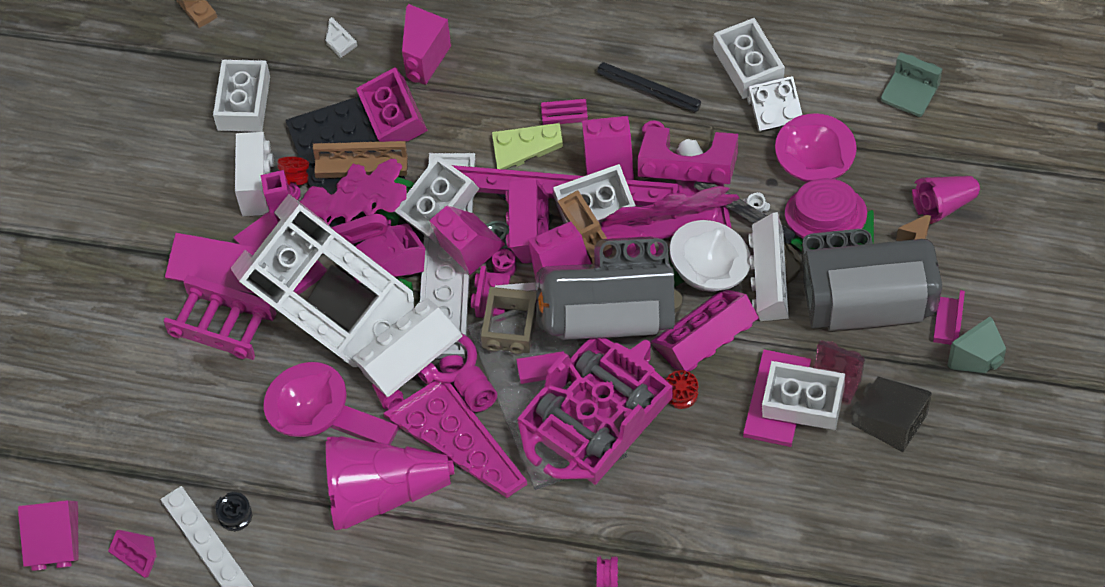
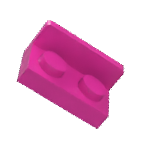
M481 266L480 274L476 273L475 275L477 293L472 294L471 308H475L476 317L484 318L489 288L495 287V285L510 284V274L488 273L486 266ZM494 308L492 319L504 320L506 309Z

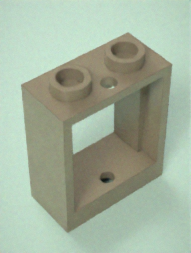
M497 287L489 288L481 333L482 348L490 351H511L515 354L530 353L537 313L536 302H538L535 291ZM494 308L528 311L524 336L490 332Z

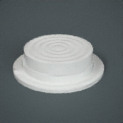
M709 220L689 222L680 227L671 239L669 255L674 268L687 284L698 290L712 292L732 288L738 285L749 271L750 252L745 241L737 232L724 224Z

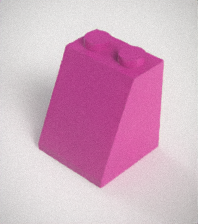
M408 4L406 7L402 45L406 78L412 82L426 85L451 47L448 19Z
M628 116L583 120L582 132L586 174L590 175L620 164L625 180H634Z
M447 205L429 220L439 245L469 275L505 245L489 227L471 212Z
M571 221L528 239L535 278L538 270L542 267L591 264L582 235Z
M67 500L18 506L23 567L31 566V571L47 569L46 564L56 563V568L72 566L71 561L79 560L78 501Z

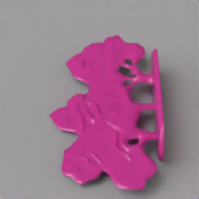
M722 186L704 189L694 195L669 193L664 196V199L657 200L652 205L620 207L614 213L607 216L601 226L623 224L643 231L649 237L664 239L673 237L680 227L689 222L698 220L716 221L718 207L731 204L740 198L737 194H725L730 188Z

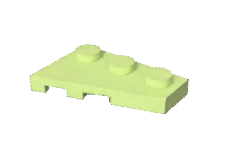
M560 123L492 132L497 169H506L513 165L520 166L527 159L534 156L540 157L563 147Z

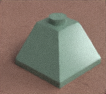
M988 317L952 342L947 364L950 369L986 373L990 369L995 370L1003 364L1006 347L991 317Z

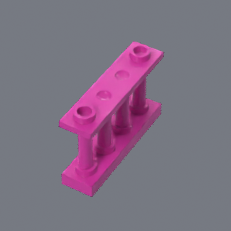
M187 275L184 285L189 296L176 320L165 317L163 322L167 333L175 338L182 337L232 353L240 359L248 358L254 360L255 353L250 342L261 320H274L277 314L276 309L260 297ZM204 299L210 301L198 327L185 324L197 300ZM222 305L230 307L231 311L220 333L207 331L218 307ZM243 312L252 314L253 317L241 341L229 338L228 336L239 314Z

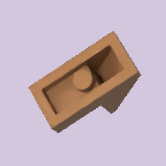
M176 0L198 28L217 18L215 10L206 0Z
M925 215L898 228L896 240L926 239L931 216Z

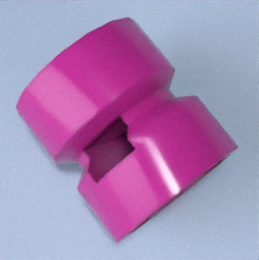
M470 366L456 376L454 386L461 396L465 398V402L472 411L481 412L494 404L498 393L480 367Z

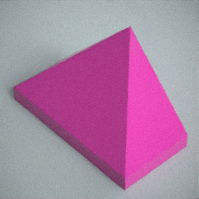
M123 530L116 531L108 550L144 578L149 576L157 557L153 537Z

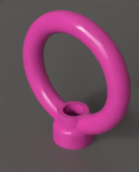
M462 334L463 337L456 341L466 348L468 355L467 361L461 369L452 373H442L432 363H429L417 374L427 385L433 380L444 383L454 382L456 376L462 370L476 364L477 350L472 340Z

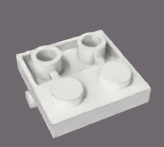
M793 76L748 87L749 95H747V100L749 104H752L758 132L784 126L793 118L802 115Z

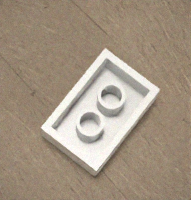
M755 18L714 33L713 50L743 99L749 95V86L784 78L785 67Z
M222 60L213 113L218 131L262 132L270 82L267 61Z
M264 132L236 134L235 193L242 216L265 215L270 211L264 196L261 175L272 173L270 167H274L273 153H271L270 141H266Z
M437 155L407 193V199L401 202L395 212L403 220L437 244L438 240L429 220L447 205L463 210L479 188L470 178Z
M620 164L553 187V196L564 224L568 223L557 201L577 190L593 212L600 226L607 216L614 213L620 207L635 206Z
M772 361L762 403L763 417L836 430L845 387V374Z

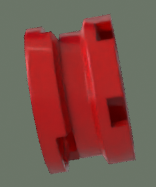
M291 156L282 157L277 160L278 171L284 170L288 185H290V182H296V185L308 182L306 169L309 168V161Z
M684 370L674 371L669 374L666 381L670 380L668 383L672 385V399L668 404H672L677 409H686L694 405L698 398L699 385L697 378L689 371Z

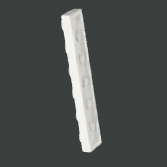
M182 486L161 498L164 507L221 587H253Z

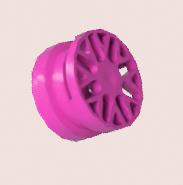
M597 556V587H618V557L611 556L610 559L604 560L601 556Z

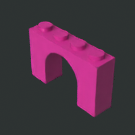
M647 126L638 155V176L719 184L731 183L738 155V134L715 132L712 146L707 152L696 156H682L669 150L670 128Z
M284 170L261 175L263 192L274 228L281 220L274 212L288 194L292 196Z

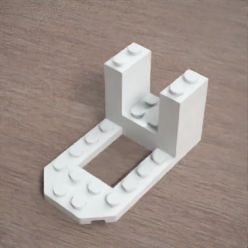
M288 194L274 212L281 219L254 255L244 250L231 267V270L239 282L352 367H358L353 357L414 308L413 291L344 239L324 220ZM322 253L377 294L349 332L293 291Z

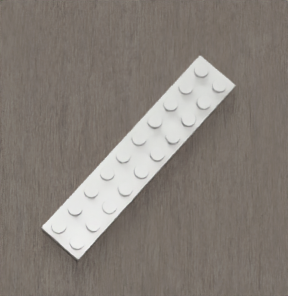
M429 153V165L438 155L450 165L475 167V153ZM474 196L463 209L464 211L473 213ZM424 235L425 263L424 272H422L420 302L426 298L430 299L442 310L460 333L467 335L470 275L439 243H434ZM455 342L437 358L458 355L465 359L466 348L461 343Z

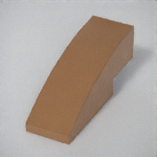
M577 190L557 202L568 222L571 221L582 235L589 260L592 264H595V245L598 241L607 239V237L603 233L600 223ZM610 244L606 245L603 249V255L608 257L612 253V246Z

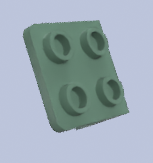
M900 52L896 61L895 73L884 90L881 101L915 116H922L940 85L942 68Z

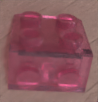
M820 340L817 345L816 362L813 368L844 373L845 387L842 401L851 404L862 381L865 359L856 351H848L838 347L833 342Z

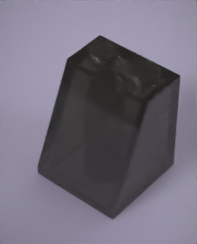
M331 264L306 301L349 332L377 294L362 284L357 283L356 280Z
M877 377L873 384L868 383L862 401H857L854 404L850 413L853 415L852 425L904 452L928 415L932 392Z

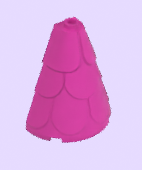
M343 436L327 437V481L335 530L347 529L378 514L382 515L409 501L414 502L450 485V475H455L454 462L448 459V455L409 446L402 448Z

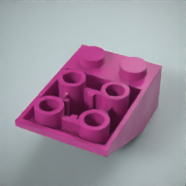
M409 224L389 226L385 233L366 239L355 246L394 277L424 272L425 247ZM354 277L357 283H361L358 279Z

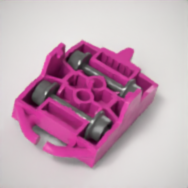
M591 338L571 358L566 353H563L548 369L544 388L517 418L523 449L527 459L536 467L540 465L542 458L536 454L535 445L542 442L569 462L567 467L561 469L547 464L543 470L544 473L558 479H587L596 485L672 399V385L661 377L649 364L651 359V343L648 340H643L632 349H628L606 338ZM571 381L572 385L567 390L563 389ZM599 395H607L608 397H606V398H599L598 396H599ZM584 412L593 413L589 416L583 415Z

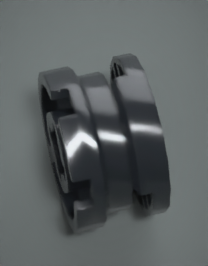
M229 492L226 496L220 497L216 502V516L224 529L234 532L240 531L251 522L253 516L252 509L245 495L239 492Z

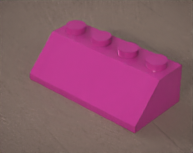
M725 289L719 291L675 323L673 329H668L653 339L651 344L674 369L691 371L697 367V363L702 359L715 354L716 349L721 345L730 343L740 331L749 329L753 325L752 323L759 317L746 294Z

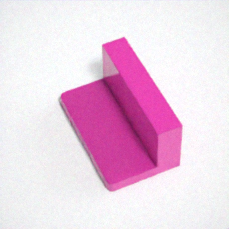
M960 290L958 299L940 297L933 342L952 345V342L959 338L965 291Z

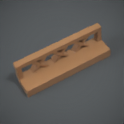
M405 141L313 144L316 178L346 177L347 171L353 163L364 166L366 174L371 175L379 164L389 159H396L397 163L402 165L399 176H407L408 154ZM390 150H401V152H392ZM320 152H330L329 154H320Z

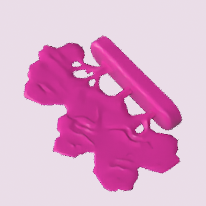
M389 159L379 164L371 175H367L364 166L353 163L347 171V176L341 178L338 182L337 191L334 194H329L323 187L312 186L305 193L300 203L318 217H321L328 225L333 219L343 216L345 223L331 228L351 244L381 235L387 231V219L383 215L374 213L378 209L395 212L401 202L407 199L406 186L394 182L399 176L402 165L397 163L396 159ZM375 202L376 207L372 209V203ZM364 211L366 216L351 221L353 217ZM331 216L330 221L327 222V218Z

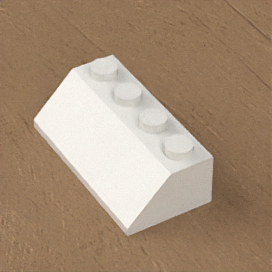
M775 212L752 225L753 233L749 234L750 248H754V255H750L751 269H755V277H751L752 291H756V299H752V306L758 314L760 321L789 319L784 233L778 212Z
M426 298L405 316L398 319L389 329L381 333L368 346L361 349L353 359L365 377L383 394L389 397L463 336L442 310L430 299Z

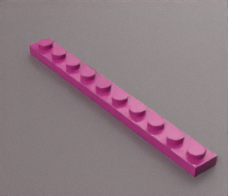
M452 165L470 178L478 186L479 190L477 192L506 194V190H509V181L536 178L549 195V198H554L553 187L584 177ZM626 180L634 203L639 206L652 205L657 200L664 199V196L667 194L677 193L678 184Z

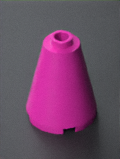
M972 176L923 177L915 181L914 184H917L915 189H912V198L918 215H930V224H933L977 198L980 185Z

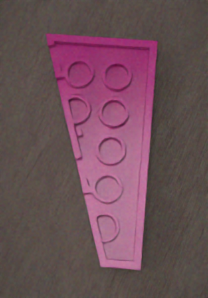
M433 381L383 413L384 418L398 425L399 428L437 453L448 455V459L453 460L454 464L506 498L527 485V480L451 383Z

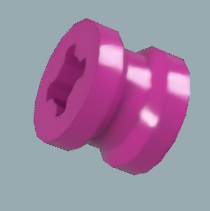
M501 249L492 256L494 273L510 274V277L515 274L516 259L512 251Z

